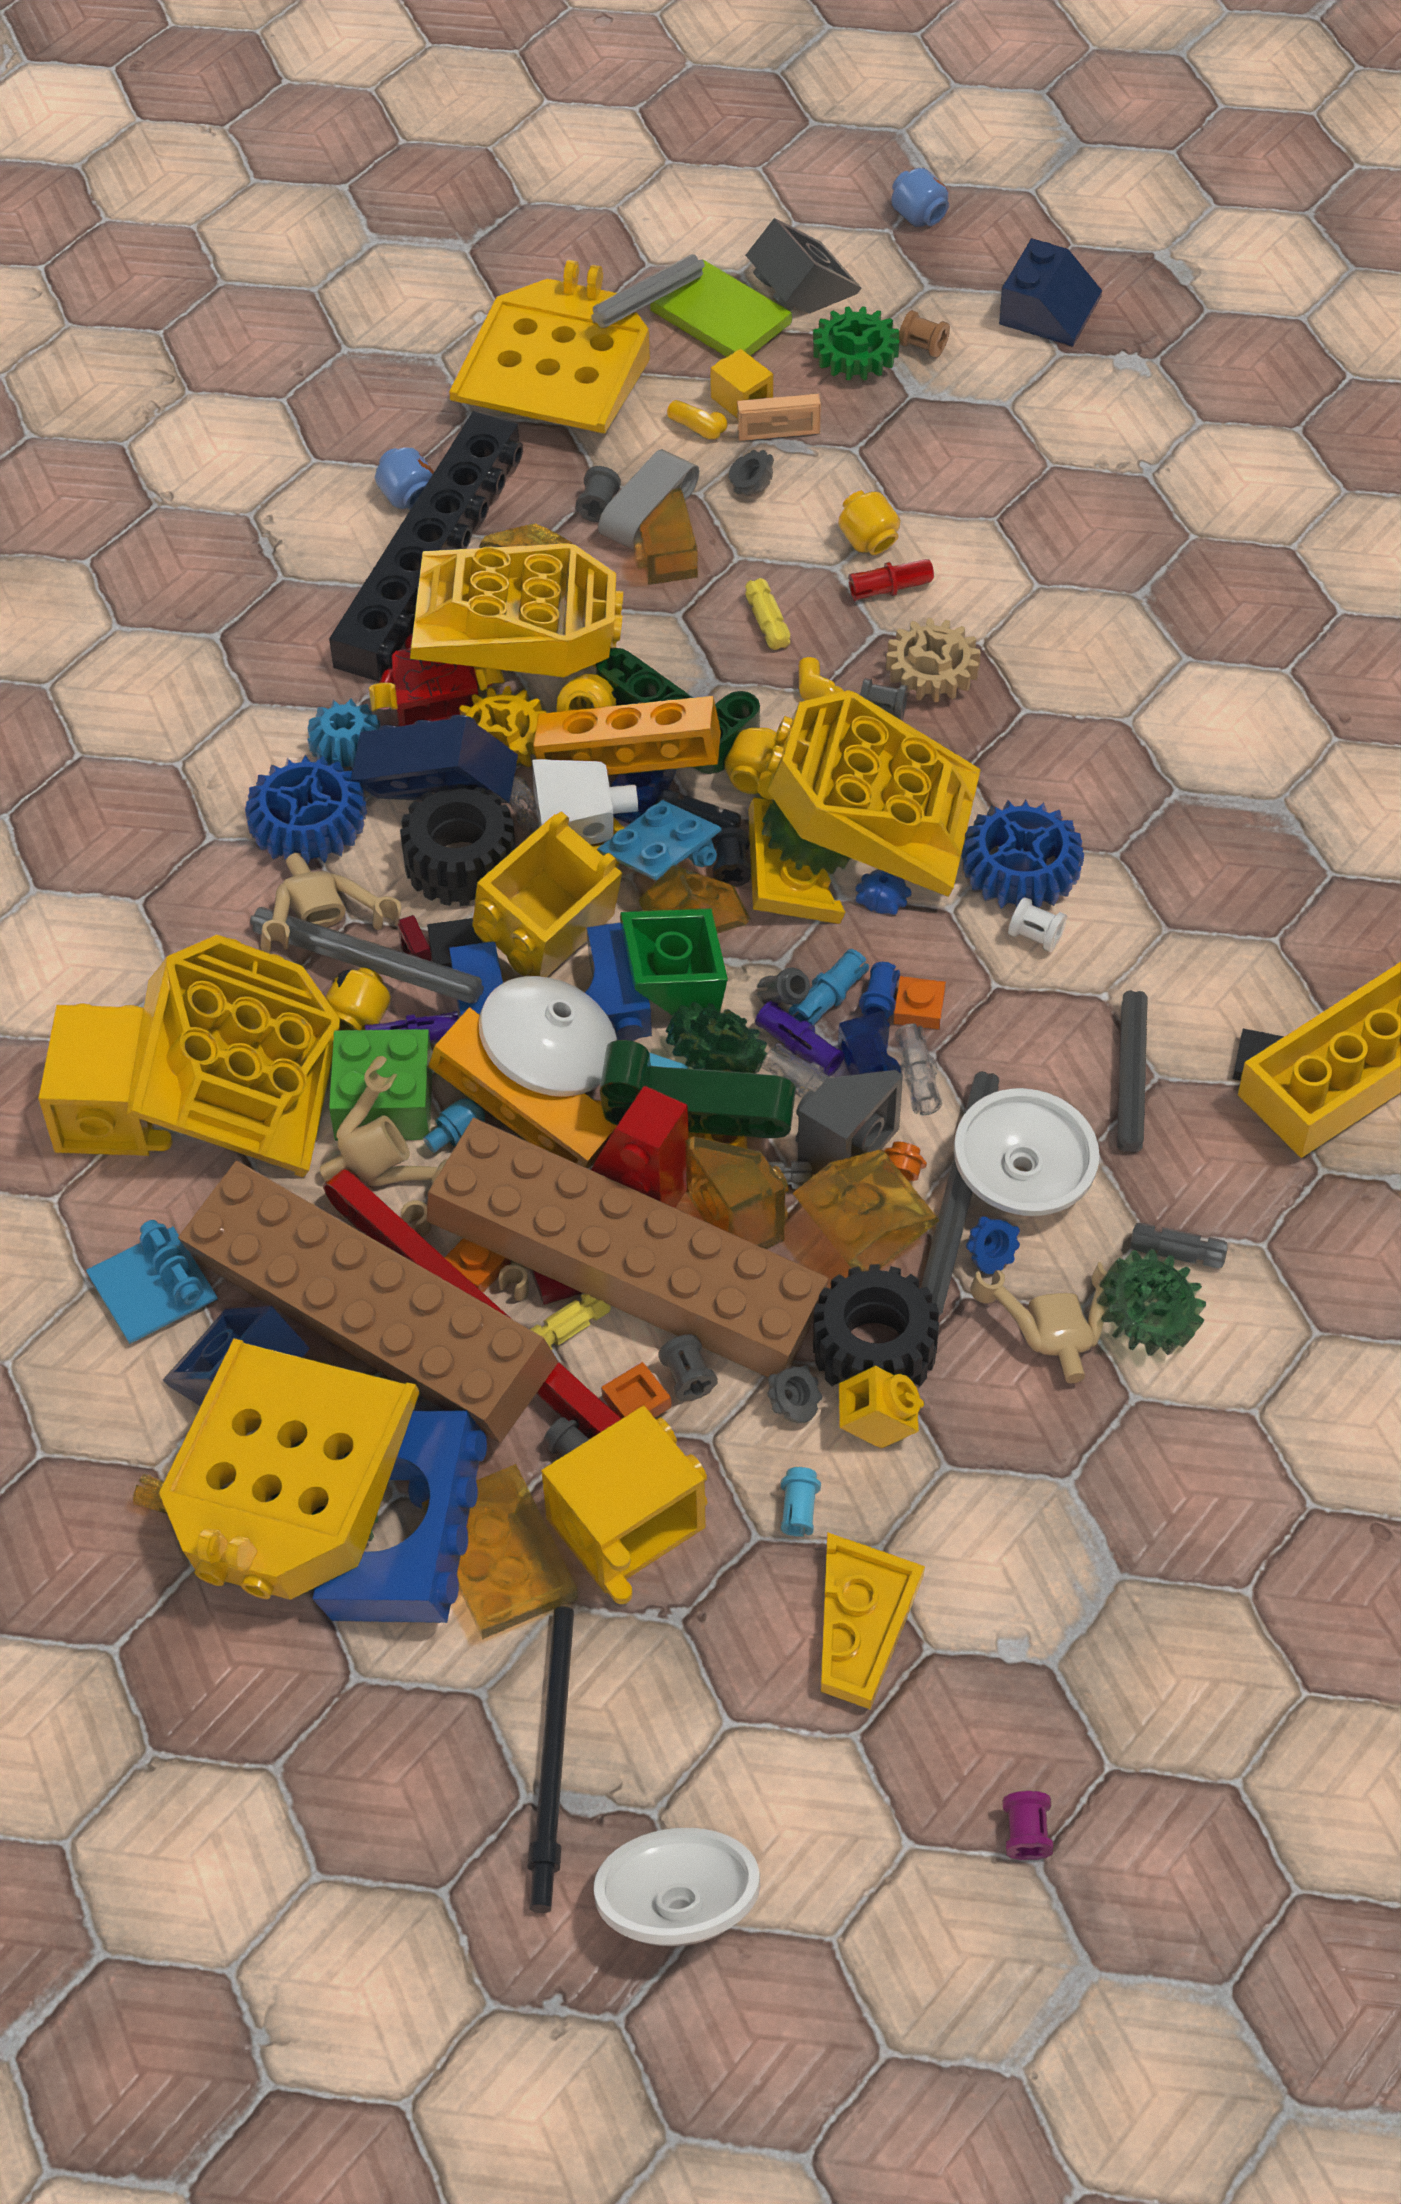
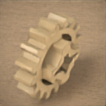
M927 618L926 626L921 627L917 622L912 621L910 622L909 632L901 628L896 631V640L890 639L888 642L886 670L890 671L891 683L901 682V685H908V692L912 689L916 691L917 700H921L925 694H931L933 701L939 702L940 694L946 693L951 699L956 698L957 688L964 691L970 689V681L977 680L981 652L980 649H976V638L974 636L965 638V627L960 626L952 630L950 629V620H945L941 626H937L932 618Z

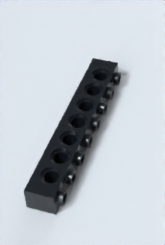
M475 411L471 413L330 636L329 643L333 668L377 682L380 681L384 671L389 667L393 668L392 654L395 651H399L407 637L413 634L423 551L467 549L471 541L472 531L478 522L485 520L490 502L495 494L502 492L507 474L512 466H518L522 458L523 443L519 442L517 423Z

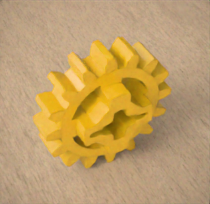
M506 686L502 694L496 695L491 687L487 690L488 697L484 699L476 694L471 696L472 707L461 705L459 708L461 715L473 718L477 725L518 754L517 764L521 762L526 767L532 765L530 755H535L533 745L538 714L546 713V711H542L538 698L529 701L528 693L524 689L514 696L510 686Z

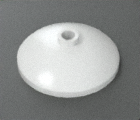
M525 976L504 982L490 993L479 1017L481 1042L487 1055L497 1068L519 1085L550 1096H576L589 1092L601 1084L606 1047L610 1042L617 1040L615 1030L608 1016L590 996L571 984L548 977Z
M1016 1088L1001 1090L987 1095L966 1111L956 1131L954 1157L962 1179L983 1201L1012 1214L1042 1216L1060 1212L1072 1206L1087 1193L1098 1169L1099 1147L1095 1133L1088 1121L1068 1102L1043 1091ZM1015 1167H1024L1028 1171H1020Z
M672 1828L637 1837L616 1849L606 1858L598 1869L594 1881L595 1903L602 1919L620 1934L633 1940L656 1946L690 1945L712 1939L726 1932L749 1913L757 1901L760 1892V1873L753 1854L742 1843L730 1836L700 1828Z

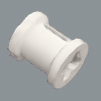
M1024 897L1015 909L1009 924L1008 934L1013 937H1017L1019 934L1043 944L1044 950L1052 952L1063 934L1067 915L1061 912L1054 915L1033 906L1031 899Z

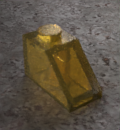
M682 488L673 489L640 524V543L633 544L634 558L637 569L644 568L648 585L698 578L697 544Z
M673 865L638 900L643 911L711 908L717 934L744 926L751 920L733 885Z

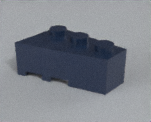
M453 715L450 719L433 722L418 720L412 725L399 727L384 725L378 730L360 732L351 781L360 782V786L377 799L422 800L421 795L428 791L437 793L439 792L438 787L448 785L449 789L457 788L458 784L467 785L468 789L474 790L477 786L486 789V794L494 793L501 798V803H510L518 754L477 725L473 718L465 715Z

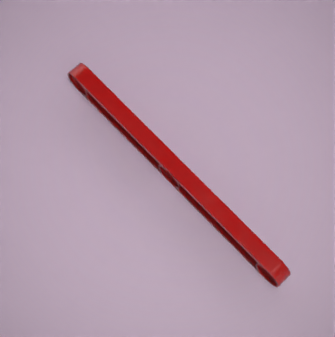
M343 1169L323 1184L324 1192L331 1204L360 1232L509 1317L351 1172ZM559 1361L536 1393L561 1417H565L568 1421L576 1420L580 1425L579 1430L589 1439L621 1420L616 1413Z

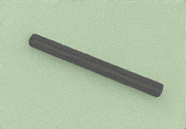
M265 907L257 908L255 914L250 918V924L253 925L255 933L262 934L263 924L266 921L272 920L274 910ZM287 916L286 923L290 930L289 944L361 968H368L379 974L471 1004L476 1003L479 996L483 994L484 986L480 977L296 917Z
M983 1071L975 1074L966 1111L983 1097L998 1092L999 1077L994 1073L987 1074ZM955 1157L953 1158L920 1287H927L933 1294L932 1303H937L939 1316L943 1313L973 1192L962 1179L956 1166Z

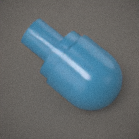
M464 1098L457 1100L439 1114L440 1116L435 1120L437 1128L423 1137V1140L433 1153L449 1142L456 1146L473 1117L485 1122L484 1109L472 1099Z

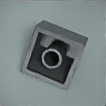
M776 218L770 222L745 255L756 267L753 271L754 275L767 286L774 288L776 292L773 294V297L788 310L796 307L810 314L854 296L862 289L821 241Z
M896 1070L832 1077L827 1078L815 1092L812 1090L807 1092L796 1110V1115L798 1116V1133L796 1135V1142L798 1143L797 1161H809L812 1166V1174L844 1193L899 1130L903 1074Z

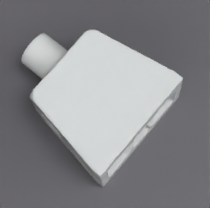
M532 760L533 791L539 827L554 814L556 815L562 811L569 817L568 826L591 845L608 841L613 837V814L638 812L636 786L609 787L607 768L602 762Z

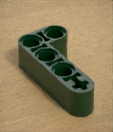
M610 648L609 658L596 663V675L607 680L615 691L617 698L616 706L693 698L623 648ZM735 691L729 693L715 704L721 730L718 764L695 766L693 768L706 774L723 771L725 769V758L738 734L748 728H760V703L755 695L746 691Z
M616 1040L610 1042L606 1047L599 1093L604 1117L614 1125L619 1124L642 1088L646 1086L688 1105V1132L770 1139L782 1138L790 1134L796 1086L787 1078L766 1074L651 1066L649 1051L640 1043L630 1040Z

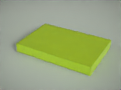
M702 259L705 267L702 268V276L650 304V311L726 357L739 349H742L751 356L792 323V312Z

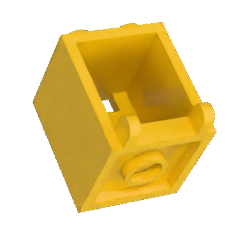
M562 811L549 818L477 882L472 926H474L477 936L484 943L495 941L496 947L507 956L513 969L523 976L547 977L587 941V927L604 925L615 913L622 872L616 868L617 859L610 853L602 856L568 826L569 817Z
M85 1003L56 1005L38 1098L55 1153L149 1156L150 1151H166L171 1148L173 1141L168 1131L153 1130V1123L138 1118L133 1120L126 1117L144 1007L135 1005H124L122 1007L92 1006Z
M644 1405L541 1470L546 1519L603 1592L608 1593L618 1604H626L632 1599V1587L626 1579L706 1528L705 1506L708 1504L705 1496V1481H707V1475L703 1466L694 1455L689 1454L685 1456L676 1445L677 1439L670 1425L661 1417L655 1419Z

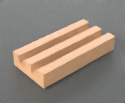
M819 394L737 401L739 441L820 434L821 402Z

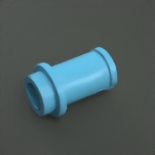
M793 1467L788 1469L786 1476L781 1479V1488L785 1491L781 1531L787 1535L802 1537L804 1536V1528L806 1535L813 1533L815 1494L821 1491V1482L817 1479V1473L814 1470L805 1467Z

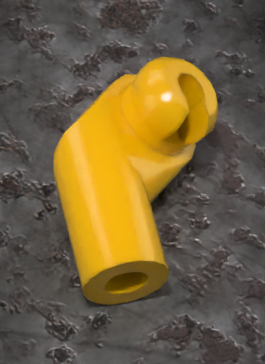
M805 657L799 661V693L804 700L843 692V689L835 686L832 680L820 676V662L816 658Z

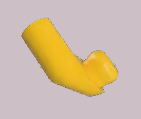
M680 400L672 401L667 409V415L671 420L687 426L705 439L714 440L719 438L720 433L726 431L728 426L727 420L722 413L713 412L709 414Z

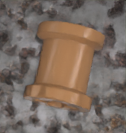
M911 310L906 314L900 327V345L907 347L911 344L928 350L930 356L937 358L941 355L947 344L950 324L944 321L937 324L921 318L918 312Z

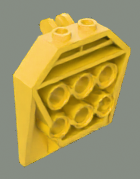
M567 260L564 268L563 282L547 278L496 297L449 391L450 400L605 434L650 360L649 328L637 312L606 328H600L597 322L593 323L591 315L594 314L593 307L617 293L601 290L603 269L602 266L598 265L590 266L587 273V287L578 285L579 263L578 261Z
M574 544L423 551L410 659L556 677L569 676L591 665L596 668V663L609 658L610 648H616L617 641H620L623 617L621 615L623 591H616V573Z
M847 690L799 702L792 718L784 716L778 727L774 741L781 743V746L775 745L772 753L767 754L762 765L763 773H761L757 782L758 793L764 800L773 799L802 839L949 897L954 889L965 841V833L968 828L981 769L853 691Z
M217 934L175 952L164 959L148 980L126 1117L133 1120L138 1118L291 1170L295 1172L294 1175L304 1177L310 1169L332 1064L334 1031H339L340 1018L304 967L285 960L279 955L266 953L242 944L236 939L226 938Z
M233 1338L159 1491L182 1551L194 1567L195 1575L215 1586H223L225 1582L239 1585L247 1593L261 1599H269L271 1595L291 1600L358 1567L419 1395L416 1384L408 1382L403 1384L246 1344L242 1340ZM258 1428V1430L255 1431L253 1434L247 1435L253 1429ZM304 1440L299 1446L291 1448L298 1441ZM350 1452L344 1459L337 1460L342 1454ZM233 1481V1483L230 1486L221 1489L225 1484ZM280 1493L274 1500L266 1502L272 1495ZM326 1506L320 1513L312 1515L317 1508Z

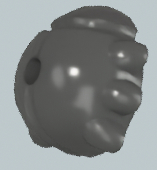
M752 450L744 457L738 458L729 470L730 482L735 486L734 492L736 494L751 495L764 491L770 485V480L773 477V456L771 454L767 455L765 450L760 452Z
M807 1365L801 1367L792 1366L768 1377L767 1380L770 1386L767 1395L772 1404L773 1412L783 1414L786 1420L795 1423H806L812 1420L818 1410L817 1403L822 1400V1393L818 1391V1379L810 1374V1368Z

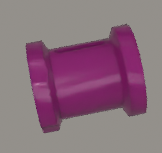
M1018 1791L1005 1796L1002 1800V1807L1009 1816L1010 1840L1006 1841V1855L1017 1860H1039L1053 1854V1840L1048 1838L1047 1811L1052 1807L1050 1796L1038 1791Z

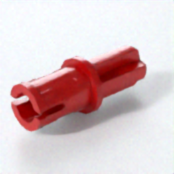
M929 559L892 566L890 562L884 563V567L875 570L849 574V589L854 601L886 593L895 596L899 589L930 583L934 579V570Z

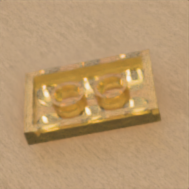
M516 1464L476 1480L478 1488L477 1501L475 1506L470 1508L466 1526L468 1531V1547L466 1553L460 1556L457 1571L459 1590L482 1639L578 1599V1589ZM429 1500L422 1502L424 1515H426Z

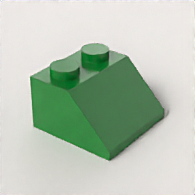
M712 909L621 912L620 922L634 989L673 1017L720 1015L728 978Z

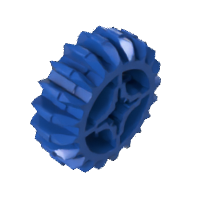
M305 755L302 762L293 763L287 758L284 767L279 768L271 764L269 775H258L256 786L249 787L245 813L249 833L252 834V838H255L260 850H268L273 860L283 855L286 860L291 854L300 853L308 865L313 858H320L326 863L330 853L342 857L343 845L355 846L356 835L363 833L367 807L366 801H364V790L360 786V782L351 781L352 771H344L339 761L328 766V762H326L323 756L316 762H310Z
M1026 799L1021 806H1014L1007 800L1003 810L991 805L987 816L977 814L974 825L968 826V831L965 833L961 854L965 877L970 878L972 891L982 890L985 901L997 898L1001 909L1008 903L1015 904L1017 908L1019 902L1024 897L1031 899L1032 905L1038 908L1042 906L1043 901L1055 906L1059 895L1068 897L1069 892L1072 890V885H1076L1077 880L1080 878L1081 866H1083L1084 862L1081 833L1075 832L1073 820L1062 821L1063 817L1060 810L1048 813L1044 802L1037 808L1029 806ZM998 845V852L990 855L989 852ZM1055 856L1056 860L1047 866V859Z

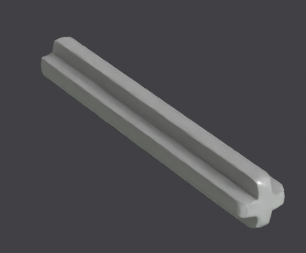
M691 254L600 302L593 307L594 314L591 315L593 323L597 322L600 328H606L699 278L703 274L704 261L698 260L696 255Z

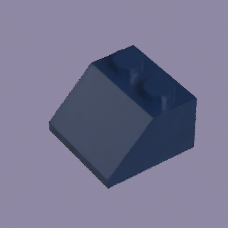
M1031 238L1002 287L999 324L1074 346L1102 297V289L1069 249Z
M272 1306L225 1309L165 1376L163 1381L170 1388L201 1406L233 1338L242 1340L246 1344L301 1358L310 1348Z

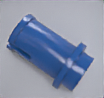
M877 962L871 967L867 991L861 995L859 1000V1007L862 1010L863 1016L870 1021L883 1022L884 1017L887 1020L895 1011L896 1002L894 994L900 978L899 969L895 970L896 966L894 964Z

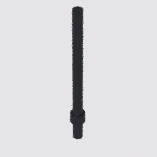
M565 1606L556 1607L553 1611L535 1841L529 1844L527 1867L532 1871L530 1910L536 1913H548L551 1911L554 1873L560 1870L562 1847L557 1843L574 1623V1610Z

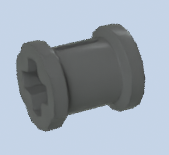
M594 466L587 470L584 476V493L580 494L576 500V510L584 519L591 522H599L603 510L612 500V496L618 493L621 486V479L618 474L604 466Z
M865 678L860 695L903 721L908 699V685L902 684L899 688L873 684L872 679Z
M692 1334L673 1338L664 1344L658 1352L660 1362L664 1366L669 1367L676 1383L674 1393L680 1401H693L709 1394L718 1383L715 1372L707 1368L700 1353L702 1343L700 1339ZM687 1365L691 1367V1369L688 1371L685 1368V1366Z

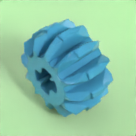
M351 698L345 705H339L333 699L331 708L318 707L316 717L309 719L307 727L309 750L312 752V756L317 757V760L323 756L326 762H328V766L339 761L342 768L350 766L353 769L360 732L378 730L381 727L380 721L377 719V715L372 714L368 704L356 707Z

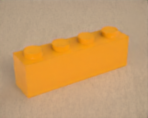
M469 1007L434 1046L428 1067L529 1143L589 1169L597 1160L617 1125L605 1119L601 1101L593 1100L585 1093L567 1097L545 1095L529 1090L511 1080L497 1068L487 1055L479 1034L480 1015Z

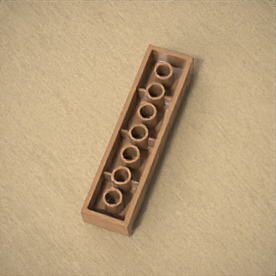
M474 1117L428 1191L427 1222L575 1290L590 1295L597 1300H602L610 1306L678 1337L688 1334L696 1335L702 1343V1348L766 1377H769L771 1374H778L782 1370L791 1367L814 1322L815 1304H819V1294L824 1287L827 1288L829 1280L827 1276Z
M237 1160L178 1236V1239L199 1264L393 1380L406 1384V1382L416 1384L420 1396L445 1411H468L485 1435L500 1444L558 1363L544 1337Z

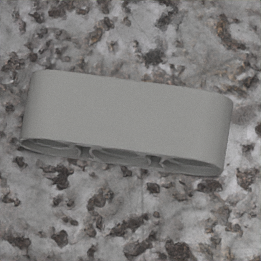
M663 449L658 450L605 507L598 524L599 533L635 551L641 550L692 494L699 479V467Z

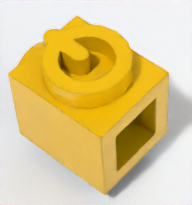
M874 1366L839 1383V1427L881 1449L919 1432L918 1411L924 1406V1402L920 1398L917 1387L907 1376L902 1374L893 1375Z

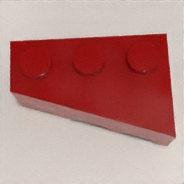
M644 1086L615 1128L592 1166L591 1171L676 1208L690 1186L688 1105Z

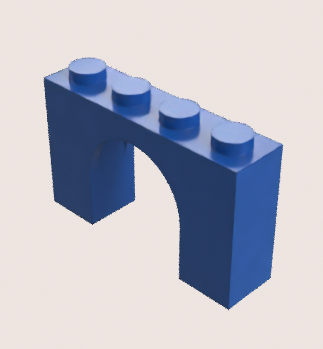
M621 922L587 927L588 956L593 980L585 993L606 1013L613 1025L617 1040L634 1041L642 1037L652 1036L649 999L634 989ZM495 941L449 948L451 967L480 977L484 986L483 994L479 996L476 1003L471 1004L457 999L460 1017L469 1007L480 1015L490 993L503 984Z
M468 1411L412 1412L389 1480H410L428 1484L430 1500L426 1515L414 1533L403 1542L381 1551H364L358 1567L315 1587L312 1599L332 1621L447 1623L450 1606L457 1600L459 1592L457 1571L460 1556L466 1553L468 1547V1531L466 1526L470 1508H473L477 1501L478 1488L476 1476L479 1461L484 1460L487 1451L485 1433L480 1429ZM350 1452L345 1453L344 1458L347 1457L350 1454Z

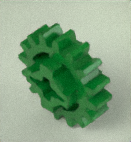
M849 306L845 307V312L842 315L833 310L830 312V321L821 318L819 320V328L813 330V357L819 358L820 368L831 366L832 376L843 372L845 373L846 380L850 381L853 375H860L864 381L867 380L869 372L881 376L883 366L892 368L894 366V358L899 357V329L893 328V320L891 318L881 320V311L879 310L872 315L867 314V309L864 306L859 309V312H853Z

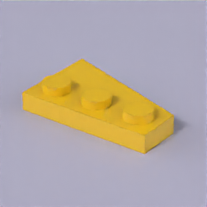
M753 797L748 808L753 910L840 924L846 912L840 900H834L830 892L829 885L831 880L825 868H819L812 852L815 846L814 843L802 839L775 801Z
M827 1532L821 1692L871 1710L923 1580L925 1566Z

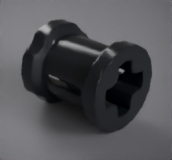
M733 827L721 829L722 831L711 838L714 849L717 852L715 865L712 868L713 881L722 887H739L752 879L751 864L747 862L746 850L750 845V838L748 833L742 829Z

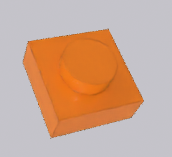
M900 976L893 1024L940 1030L946 982Z
M464 1238L444 1257L483 1293L499 1277L501 1269L511 1264L510 1259Z
M643 1362L601 1387L602 1398L621 1419L643 1405L654 1418L671 1408L670 1395Z

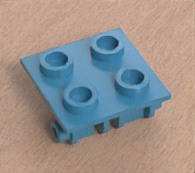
M661 800L659 803L648 808L643 815L627 827L616 832L610 840L597 848V850L603 855L610 853L617 859V862L656 881L688 857L698 867L712 865L716 860L717 852L714 849L711 838L722 830L716 824Z
M149 1220L141 1226L139 1244L86 1270V1273L129 1344L218 1299L192 1255L178 1239L179 1235L175 1228L167 1229L164 1224L158 1223L156 1220Z

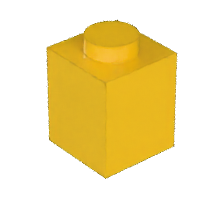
M742 349L719 360L710 368L711 398L736 418L738 413L737 401L773 398V373Z

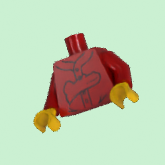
M412 634L405 640L404 645L406 649L395 651L392 654L393 668L384 671L379 683L369 687L371 711L374 712L377 709L387 710L389 708L396 710L398 727L412 725L418 720L432 722L450 719L453 715H461L459 710L461 705L472 707L471 696L474 694L478 695V688L483 691L493 683L502 684L505 683L502 670L410 659Z

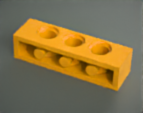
M706 696L538 714L533 748L536 759L602 762L606 765L607 775L718 764L721 730L714 697Z

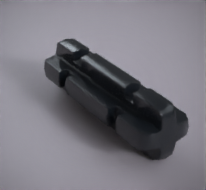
M663 789L657 798L656 804L664 800L720 826L721 829L727 827L740 829L741 815L727 809H723L720 812L719 806L687 795L682 799L680 798V793L669 789Z

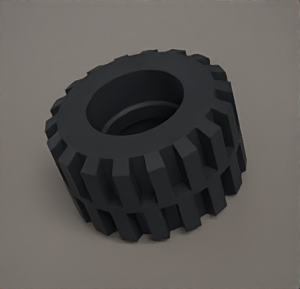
M458 784L457 788L449 789L448 785L438 787L439 792L433 794L428 791L421 795L422 802L414 801L408 807L409 814H404L402 818L400 834L407 878L411 879L413 888L416 891L423 890L425 898L431 901L440 898L441 904L448 906L452 902H460V906L470 905L469 901L476 898L477 882L516 849L514 824L507 805H501V798L494 793L487 796L486 789L478 786L471 790L468 789L467 785ZM457 842L472 843L462 848L445 847Z
M869 1264L868 1271H861L859 1266L851 1268L848 1271L847 1278L840 1274L831 1280V1289L823 1288L819 1294V1304H815L813 1353H815V1364L818 1370L825 1371V1380L831 1386H834L877 1366L893 1375H905L914 1384L921 1386L927 1379V1371H932L938 1344L939 1310L937 1303H932L933 1294L927 1287L919 1289V1279L914 1275L910 1274L905 1278L901 1276V1269L893 1266L890 1267L889 1271L880 1270V1264ZM879 1323L893 1328L900 1336L885 1343H870L857 1338L851 1331L864 1324Z

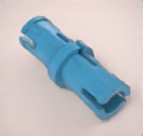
M848 949L825 974L820 972L812 980V987L805 1000L799 1004H793L789 1008V1014L794 1015L798 1012L794 1018L800 1022L808 1021L814 1026L833 1005L839 1006L846 999V992L869 971V964L864 963L866 958L858 951Z

